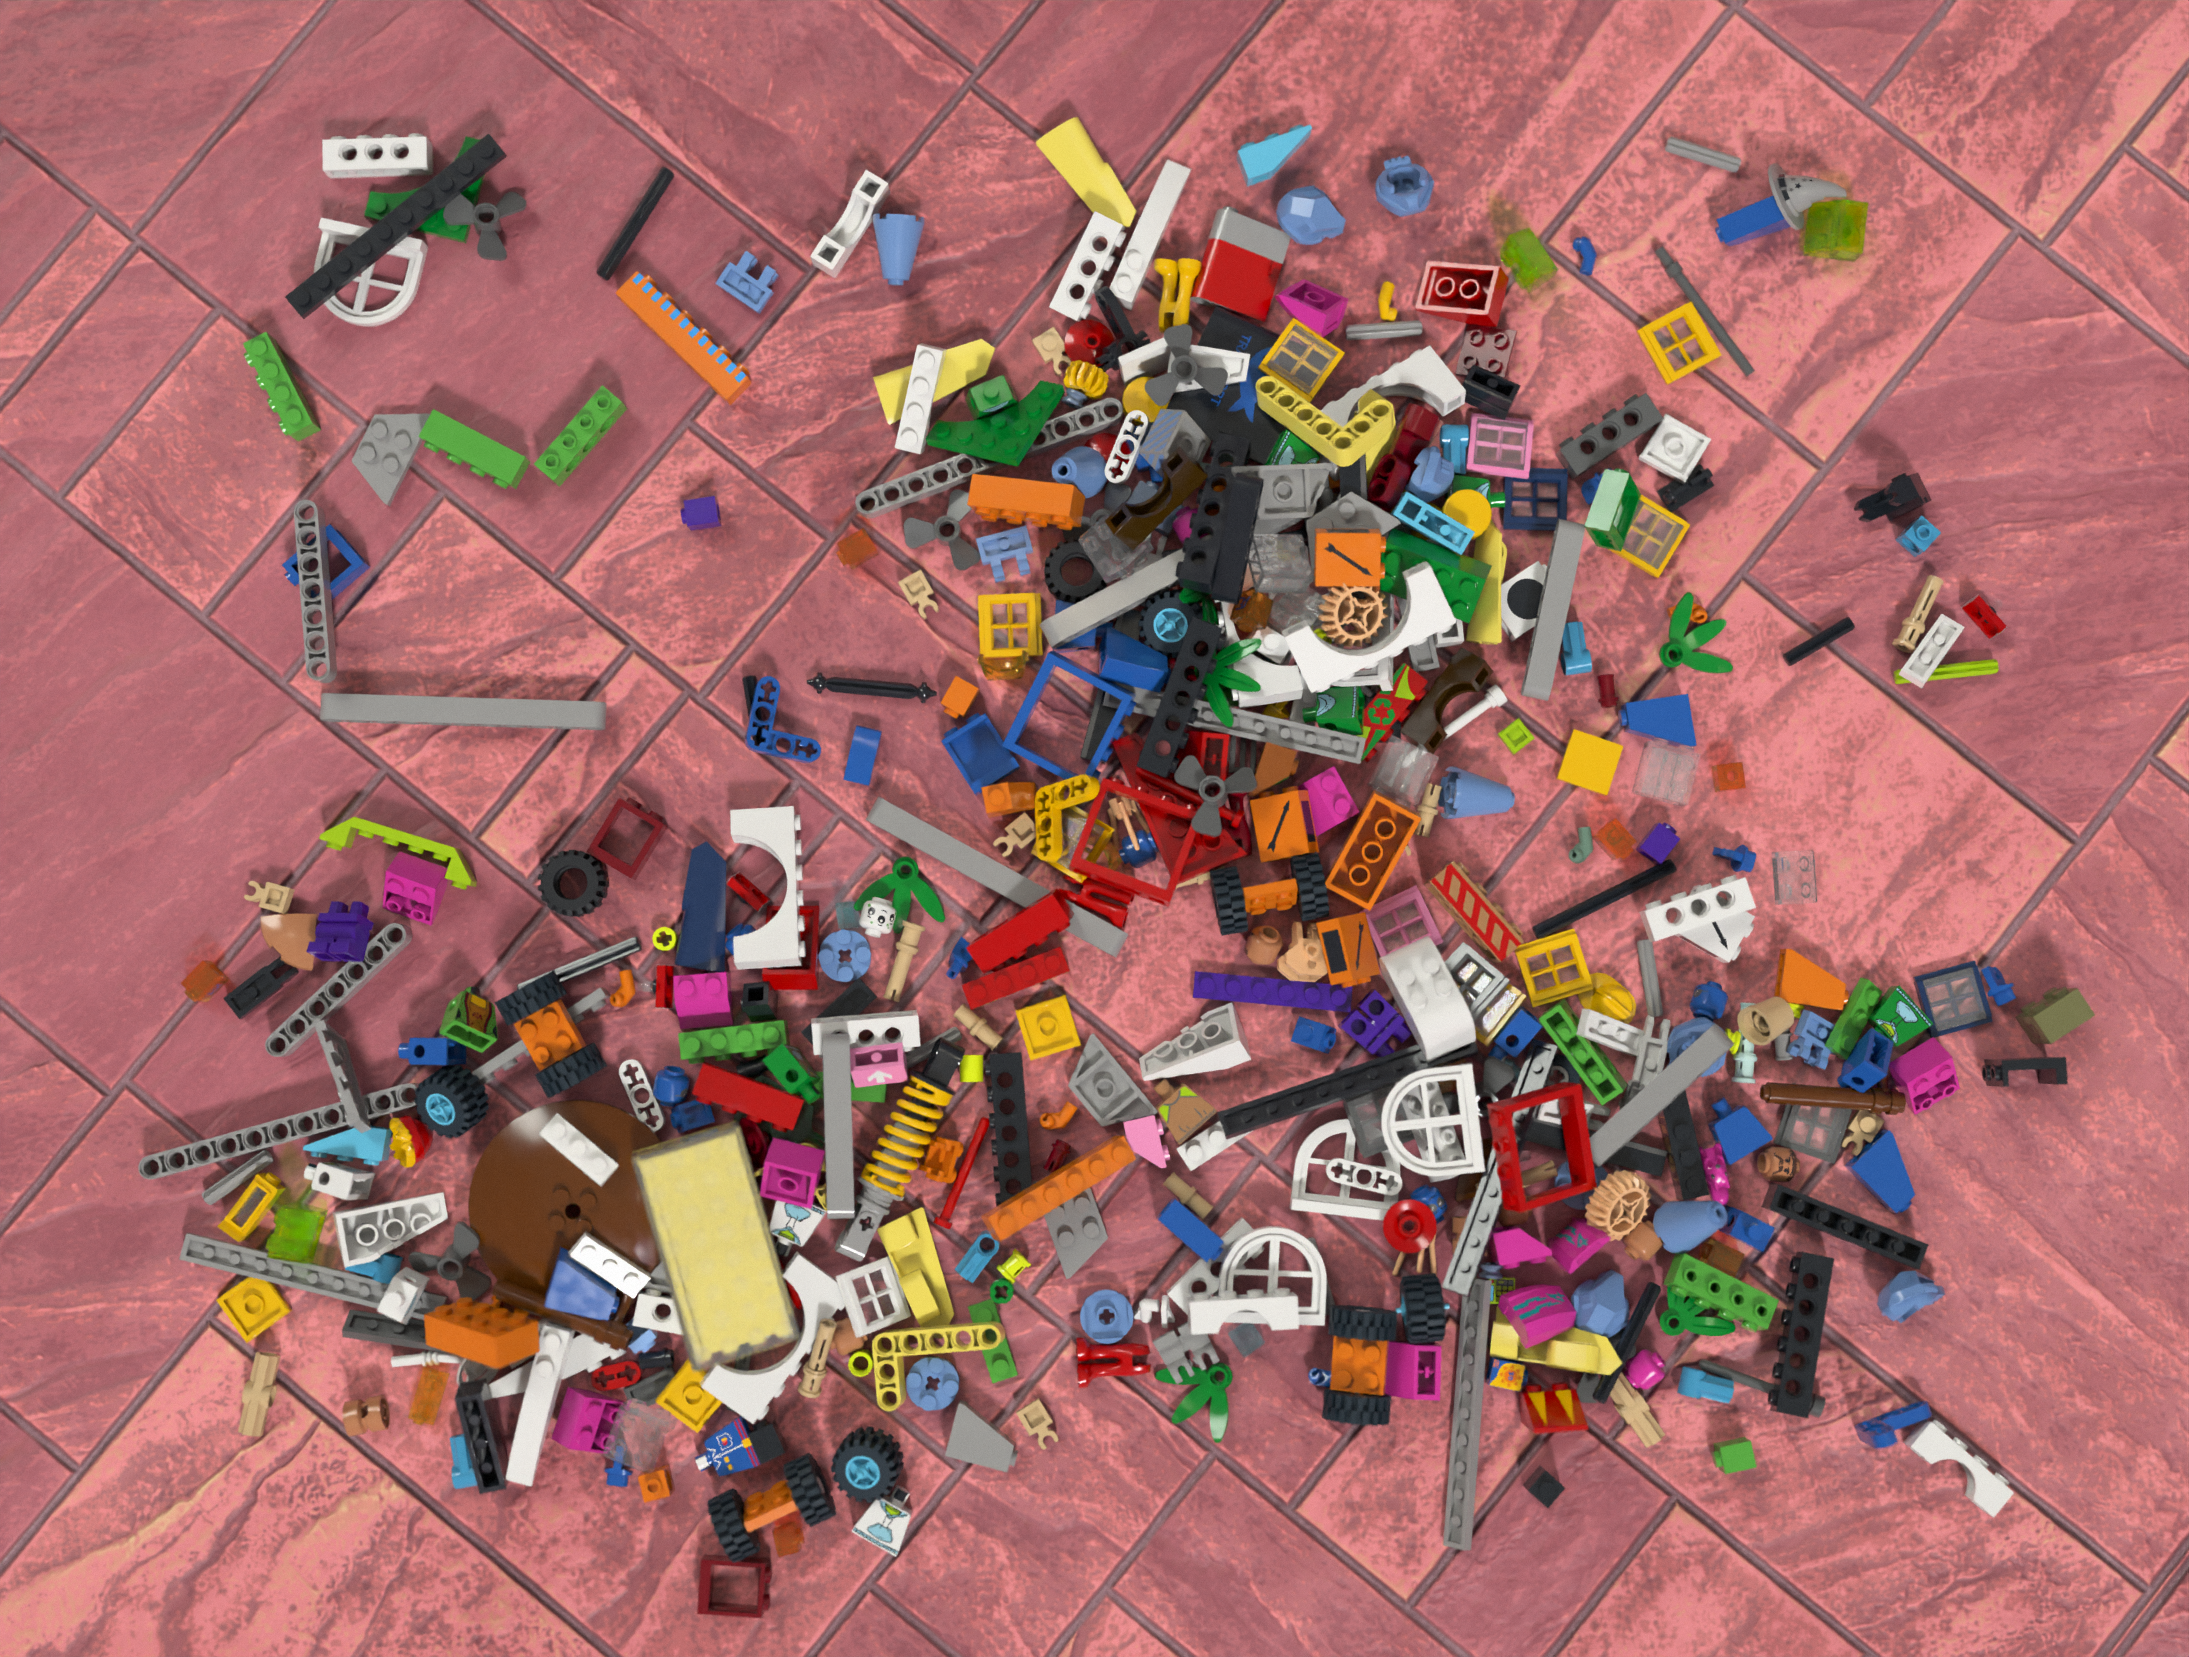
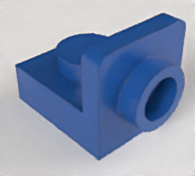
M697 1100L671 1108V1124L674 1129H677L678 1133L715 1122L710 1105Z

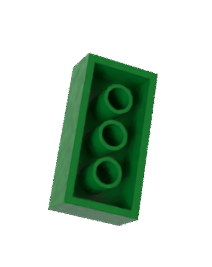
M1392 528L1386 541V550L1382 552L1380 563H1385V578L1380 579V590L1407 600L1406 583L1402 572L1427 561L1433 570L1454 618L1470 623L1492 565L1465 555H1459L1452 550Z

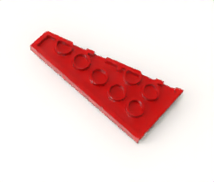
M1137 733L1112 742L1113 749L1131 788L1134 789V786L1142 787L1149 791V795L1158 798L1159 795L1167 796L1174 800V804L1182 807L1185 804L1194 806L1197 809L1201 807L1135 773L1136 765L1145 744ZM1170 773V776L1166 777L1176 782L1174 773ZM1137 802L1171 878L1191 821ZM1223 828L1222 833L1217 837L1197 833L1178 884L1247 856V853L1242 847L1238 846L1231 838V835Z

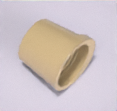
M1772 997L1742 1009L1738 1014L1737 1022L1742 1035L1749 1042L1756 1045H1766L1793 1025L1794 1014L1790 1005L1784 999Z

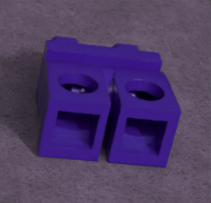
M331 901L328 913L319 914L318 921L320 923L316 927L315 942H309L306 952L321 961L341 962L343 960L344 962H363L369 940V930H372L374 924L367 919L370 907L363 902L353 901L350 912L347 913L348 905L339 901Z
M1371 989L1356 1005L1360 1011L1368 1016L1367 1019L1356 1009H1352L1338 1025L1342 1031L1347 1033L1369 1054H1375L1378 1057L1394 1053L1395 1050L1385 1042L1391 1035L1401 1043L1411 1035V1031L1403 1023L1405 1019L1375 989Z

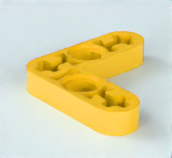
M1082 774L1044 786L1037 791L1035 795L1036 853L1039 859L1050 863L1059 860L1063 850L1061 809L1094 799L1100 789L1097 778ZM1069 787L1070 794L1069 797L1065 800L1064 792ZM1051 818V827L1046 831V823Z

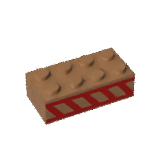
M1454 861L1447 863L1423 885L1492 963L1503 961L1524 942L1520 937L1523 934L1522 931L1513 922L1509 924L1504 919L1505 912L1496 902L1493 904L1489 902L1485 897L1488 893L1478 882L1474 884L1467 877L1470 873L1462 863L1456 864Z

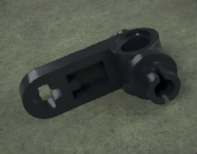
M1104 286L1095 292V299L1116 339L1103 348V355L1095 358V364H1102L1098 368L1106 372L1110 368L1114 371L1120 369L1118 358L1123 355L1121 351L1123 344L1127 346L1129 353L1151 342L1149 338L1144 339L1148 335L1143 330L1135 335L1114 293L1107 286Z

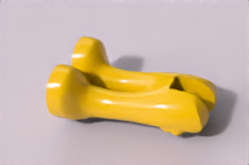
M1189 258L1178 259V262L1170 259H1155L1154 270L1163 277V293L1159 307L1158 326L1159 331L1164 333L1169 327L1189 324L1191 292L1194 280L1201 270V262ZM1179 277V293L1178 298L1175 302L1176 288Z

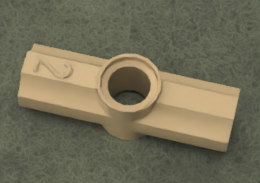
M256 1352L251 1377L245 1384L242 1394L244 1407L238 1432L243 1435L259 1437L263 1435L268 1410L272 1407L277 1392V1386L274 1384L281 1358L277 1354Z
M1621 1372L1609 1396L1614 1401V1407L1628 1425L1630 1424L1647 1448L1659 1442L1665 1434L1649 1412L1650 1408L1637 1390L1632 1388Z

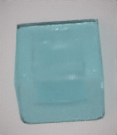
M855 901L836 903L835 909L839 929L846 930L860 927L859 911L854 909Z
M1242 1323L1228 1333L1244 1358L1265 1343V1340L1253 1323Z

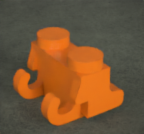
M936 1136V1139H931L928 1144L929 1148L924 1165L920 1164L918 1169L926 1172V1178L950 1184L956 1178L957 1172L954 1166L956 1158L960 1157L963 1153V1143Z

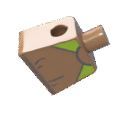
M1164 1078L1153 1088L1163 1099L1155 1108L1179 1145L1217 1112L1212 1105L1183 1082L1174 1089Z

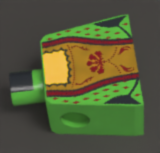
M467 987L448 1003L439 1033L482 1053L498 1039L495 1006L480 998V990L477 987Z

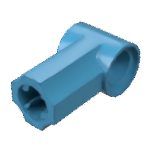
M1442 425L1440 429L1442 457L1453 463L1454 475L1465 476L1466 448L1468 447L1469 439L1468 425Z
M1566 623L1561 642L1563 674L1566 676L1589 673L1592 671V660L1589 649H1586L1583 623Z
M988 1230L982 1231L955 1267V1270L963 1278L973 1283L990 1259L997 1253L1000 1241L994 1240ZM985 1237L991 1238L995 1243V1247L991 1250H986L981 1246L980 1241Z
M385 1253L372 1262L345 1267V1270L371 1276L375 1281L390 1284L393 1277L400 1271L403 1257Z
M1686 1366L1682 1367L1677 1393L1698 1399L1704 1397L1723 1403L1730 1402L1734 1392L1733 1380L1709 1375L1702 1370Z
M464 1434L451 1436L450 1444L454 1463L451 1475L454 1488L462 1489L477 1486Z

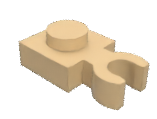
M1052 327L1034 338L1032 343L1045 364L1053 361L1054 372L1060 377L1062 373L1058 368L1059 365L1065 363L1069 367L1071 361L1067 356H1063V353H1065L1064 342L1056 329Z
M921 569L898 582L910 605L913 606L919 603V614L924 620L927 619L924 613L925 607L932 606L936 613L939 612L936 602L928 598L934 592Z
M1024 812L1005 828L1009 835L996 839L993 845L996 847L1000 843H1006L1008 849L1002 856L1007 857L1012 853L1014 845L1017 844L1020 849H1023L1036 838L1035 824Z
M249 881L248 885L255 887L256 893L253 896L245 895L244 898L252 902L260 901L259 907L287 914L295 891L294 889L266 882L264 887L261 883Z
M1857 1110L1846 1127L1852 1133L1850 1136L1843 1138L1840 1147L1845 1148L1852 1141L1855 1147L1851 1154L1857 1156L1862 1151V1141L1871 1143L1885 1121L1868 1111Z
M1040 1398L1016 1412L1030 1436L1037 1432L1039 1435L1038 1444L1043 1450L1047 1448L1043 1441L1045 1436L1050 1435L1055 1442L1058 1441L1057 1433L1047 1427L1053 1420Z

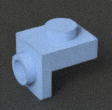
M632 1318L625 1324L629 1326L628 1329L634 1331L629 1348L634 1354L640 1350L645 1353L656 1344L654 1339L657 1337V1331L632 1326L634 1320Z

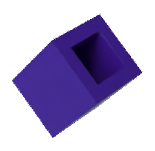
M715 496L684 500V508L680 510L682 523L687 524L691 531L722 526L719 503Z
M1657 823L1652 826L1636 847V850L1652 863L1658 865L1665 860L1680 838L1675 835L1677 831L1669 824L1663 823L1662 825Z

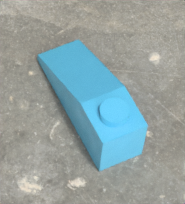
M1404 492L1401 495L1400 500L1390 514L1398 518L1402 524L1459 555H1462L1475 533L1408 492Z

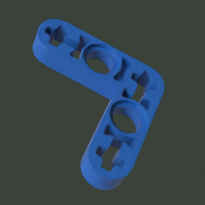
M771 676L761 678L756 684L745 735L747 748L753 752L797 762H814L821 754L820 744L816 740L772 730L780 694V684ZM767 682L771 683L770 687L774 689V692H770L767 701L773 702L772 705L768 702L757 701L758 698L763 700L765 690L761 689V686H765ZM759 707L766 708L770 713L769 719L766 721L758 720L755 715L756 709ZM753 724L759 727H768L767 730L764 728L761 730L760 738L764 739V742H761L758 746H755L754 740H751V737L756 735L758 727H752ZM780 738L787 739L790 743L789 751L780 752L776 747V741ZM795 741L799 742L797 747L806 748L808 744L811 745V750L815 751V754H811L808 758L806 757V752L798 750L796 755H793L792 753L796 747Z
M1920 1401L1863 1421L1854 1427L1860 1441L1875 1449H1881L1898 1442L1895 1430L1931 1417L1932 1413L1928 1402Z

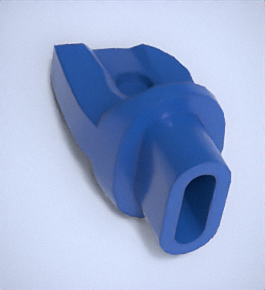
M1596 472L1595 477L1588 479L1582 485L1581 492L1588 505L1593 503L1603 473Z
M1745 845L1739 846L1734 851L1714 847L1712 853L1714 856L1731 861V867L1735 872H1740L1741 870L1751 872L1756 859V853L1749 851Z
M963 937L959 939L949 958L950 968L946 975L951 979H955L959 972H965L968 963L972 960V956L966 949L969 943Z
M1988 966L1981 970L1991 988L1987 995L1988 997L1993 996L1998 1007L2016 999L2012 990L2014 984H2006L1998 968Z
M616 1446L613 1468H604V1472L607 1473V1485L627 1487L628 1477L633 1473L631 1470L624 1469L626 1448L623 1446Z

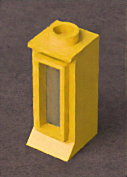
M270 1172L267 1174H256L243 1195L217 1227L237 1242L248 1240L286 1189L280 1184L281 1180Z

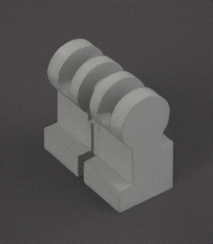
M1188 1321L1177 1327L1180 1333L1178 1337L1174 1329L1152 1340L1177 1384L1183 1381L1178 1372L1179 1366H1184L1190 1377L1195 1375L1192 1370L1191 1360H1187L1184 1355L1185 1351L1191 1349L1194 1355L1193 1360L1196 1364H1199L1202 1371L1206 1369L1201 1358L1203 1353H1208L1213 1364L1220 1361L1207 1334L1191 1335L1188 1330Z

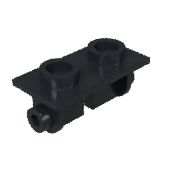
M1701 464L1693 469L1684 485L1674 480L1656 492L1667 509L1672 513L1715 486L1710 479L1713 475L1708 468L1703 469Z

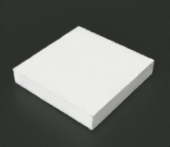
M1164 337L1119 356L1120 372L1125 387L1137 378L1152 377L1168 370L1171 350Z
M1665 414L1664 419L1660 422L1641 453L1639 460L1684 485L1711 439Z

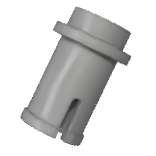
M1790 1028L1774 1039L1775 1060L1777 1061L1793 1059V1056L1786 1052L1791 1043L1790 1036L1793 1035L1790 1032Z
M1638 1080L1628 1081L1624 1097L1618 1103L1620 1110L1645 1088L1644 1084H1640L1641 1082Z

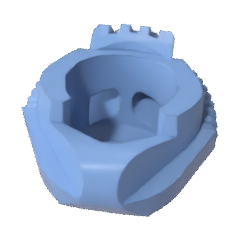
M1409 156L1384 161L1385 171H1382L1381 175L1378 176L1375 184L1376 200L1391 213L1399 217L1425 211L1430 203L1434 189V180L1430 173L1420 165L1412 164Z
M1314 185L1296 188L1286 193L1279 201L1276 211L1280 227L1299 244H1318L1325 237L1334 238L1344 231L1346 219L1332 205L1328 195Z
M1436 446L1424 448L1419 453L1414 462L1418 467L1413 472L1409 484L1405 486V490L1425 503L1448 493L1454 478L1453 463L1442 456L1440 457V450Z
M1699 1017L1675 1026L1667 1041V1052L1670 1058V1063L1667 1067L1715 1023L1705 1017ZM1726 1053L1700 1077H1707L1716 1073L1724 1065Z
M1611 1269L1599 1274L1596 1280H1586L1576 1288L1571 1296V1304L1576 1310L1575 1328L1610 1338L1627 1326L1630 1306H1628V1300L1624 1297L1623 1275Z
M1917 1271L1900 1272L1881 1290L1877 1306L1883 1316H1887L1892 1321L1897 1320L1902 1323L1925 1305H1931L1945 1295L1944 1288L1934 1285V1280Z

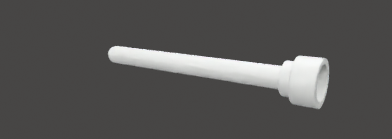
M1496 684L1489 688L1482 701L1444 727L1447 733L1444 740L1488 708L1500 707L1508 700L1502 690ZM1417 747L1400 759L1399 766L1405 769L1427 752Z

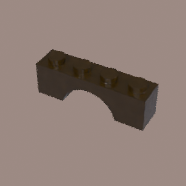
M1180 446L1161 464L1163 481L1159 490L1150 499L1137 504L1123 502L1105 520L1112 533L1132 550L1142 543L1158 525L1162 524L1208 477L1201 465Z
M1461 647L1458 653L1450 659L1449 665L1444 672L1436 678L1428 694L1420 700L1417 709L1411 717L1407 718L1400 732L1408 742L1433 755L1447 736L1442 725V715L1445 707L1453 698L1467 692L1479 693L1493 673L1488 663Z

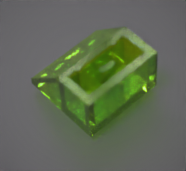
M1840 199L1811 203L1812 206L1808 208L1803 256L1855 262L1863 254L1868 202Z
M1529 227L1509 235L1500 250L1502 262L1507 268L1511 267L1516 274L1515 280L1520 288H1525L1528 293L1552 279L1558 272V268Z
M301 1202L282 1205V1208L277 1210L274 1217V1224H276L274 1234L269 1236L266 1244V1249L269 1250L267 1258L303 1264L313 1262L328 1210Z

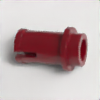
M1614 674L1597 676L1600 692L1598 703H1601V708L1617 706L1619 697H1616Z
M1060 1139L1052 1143L1053 1149L1046 1164L1043 1166L1045 1170H1051V1173L1060 1169L1067 1154L1071 1153V1145Z

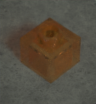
M1743 762L1712 766L1715 793L1746 788ZM1728 772L1734 773V781H1730L1727 778Z
M796 1521L775 1526L772 1530L778 1558L800 1552L801 1544L805 1543L803 1530L801 1527L797 1528Z

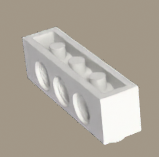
M387 134L383 135V138L360 135L357 136V139L333 136L331 140H322L323 171L329 178L433 175V146L429 139L422 134H409L408 137ZM403 150H409L405 158H399V154ZM377 151H383L379 159H373V155ZM351 152H357V155L354 159L347 160V157Z
M1094 212L1049 306L1050 308L1078 322L1081 318H1087L1092 307L1089 304L1090 299L1103 285V281L1100 280L1104 270L1109 271L1114 262L1113 251L1116 246L1121 247L1126 237V233L1123 232L1125 227L1122 224L1098 212ZM1100 237L1106 238L1108 242L1107 248L1103 251H1096L1094 248L1095 241ZM1088 261H1093L1096 264V271L1092 275H1085L1083 273V266ZM1076 285H1082L1085 289L1084 296L1080 299H1074L1071 294L1073 287Z
M1736 875L1721 879L1722 885L1712 888L1711 883L1696 887L1697 893L1687 896L1685 891L1670 896L1671 902L1662 904L1661 900L1646 904L1647 910L1639 913L1649 941H1658L1756 908L1746 877L1737 879ZM1719 892H1723L1727 896V903L1724 906H1720L1716 901V896ZM1694 900L1699 901L1702 905V911L1698 915L1691 910V904ZM1669 908L1674 909L1677 913V919L1674 923H1670L1666 919V912Z
M917 1010L811 1018L814 1055H819L820 1058H823L822 1034H834L836 1032L849 1033L850 1049L902 1042L904 1051L907 1052L913 1051L914 1047L920 1046ZM895 1027L899 1029L898 1036L895 1038L886 1037L885 1032L888 1028ZM868 1029L873 1032V1036L869 1040H861L858 1037L859 1033L862 1030Z
M1438 1082L1426 1083L1430 1117L1449 1116ZM1418 1085L1411 1089L1401 1100L1408 1120L1425 1118L1421 1085ZM1453 1125L1431 1127L1435 1162L1465 1159ZM1426 1128L1412 1129L1422 1160L1430 1161ZM1460 1174L1428 1177L1432 1183L1451 1179Z
M1242 1217L1221 1237L1224 1241L1221 1247L1224 1250L1215 1261L1209 1259L1206 1262L1200 1258L1167 1291L1169 1297L1187 1315V1297H1194L1191 1287L1195 1281L1201 1280L1205 1282V1292L1210 1293V1296H1218L1219 1276L1213 1275L1210 1272V1268L1214 1262H1223L1227 1251L1236 1240L1247 1232L1254 1230ZM1265 1242L1259 1243L1246 1251L1240 1258L1236 1269H1245L1244 1263L1250 1257L1253 1259L1258 1257L1265 1249L1262 1246Z
M652 1289L639 1292L632 1326L685 1335L673 1293L672 1296L662 1295V1291ZM659 1304H667L671 1308V1313L666 1317L659 1316L656 1312V1307Z

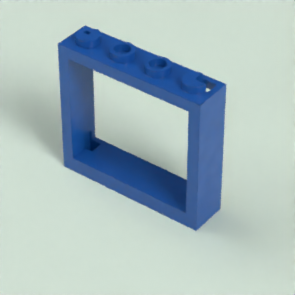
M1051 651L1047 654L1002 746L1065 780L1078 776V774L1018 743L1058 666L1122 700L1085 772L1086 775L1099 779L1101 772L1098 769L1102 761L1107 763L1113 752L1110 745L1114 738L1117 740L1120 738L1125 728L1122 722L1126 715L1130 717L1137 704L1133 700L1137 694L1110 680L1101 679L1099 674L1055 651Z

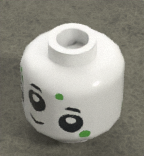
M873 897L872 900L864 903L859 924L866 929L865 934L880 938L881 934L891 932L897 914L896 909L892 907V902Z

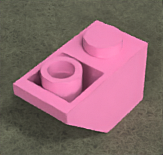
M1154 1115L1123 1121L1128 1145L1131 1150L1160 1168L1167 1167L1165 1161L1170 1160L1167 1144L1161 1145L1159 1135L1164 1134L1161 1119L1155 1120Z

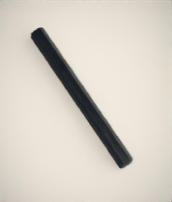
M1668 859L1533 926V933L1537 939H1541L1676 872V866L1671 859Z

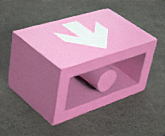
M903 1043L850 1049V1070L855 1088L908 1081L907 1058Z

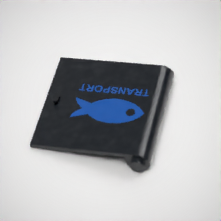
M1216 306L1197 346L1250 354L1246 382L1227 384L1224 386L1223 392L1217 396L1210 394L1204 388L1174 393L1166 409L1185 410L1212 442H1217L1219 433L1250 439L1251 454L1249 459L1264 466L1280 433L1286 430L1291 432L1258 406L1256 382L1260 378L1268 376L1260 371L1258 367L1280 335ZM1290 339L1285 345L1286 348L1300 357L1307 349V347ZM1312 350L1305 361L1322 371L1329 359ZM1283 351L1274 360L1276 364L1289 373L1298 362ZM1301 365L1294 376L1308 386H1311L1318 375L1304 365Z

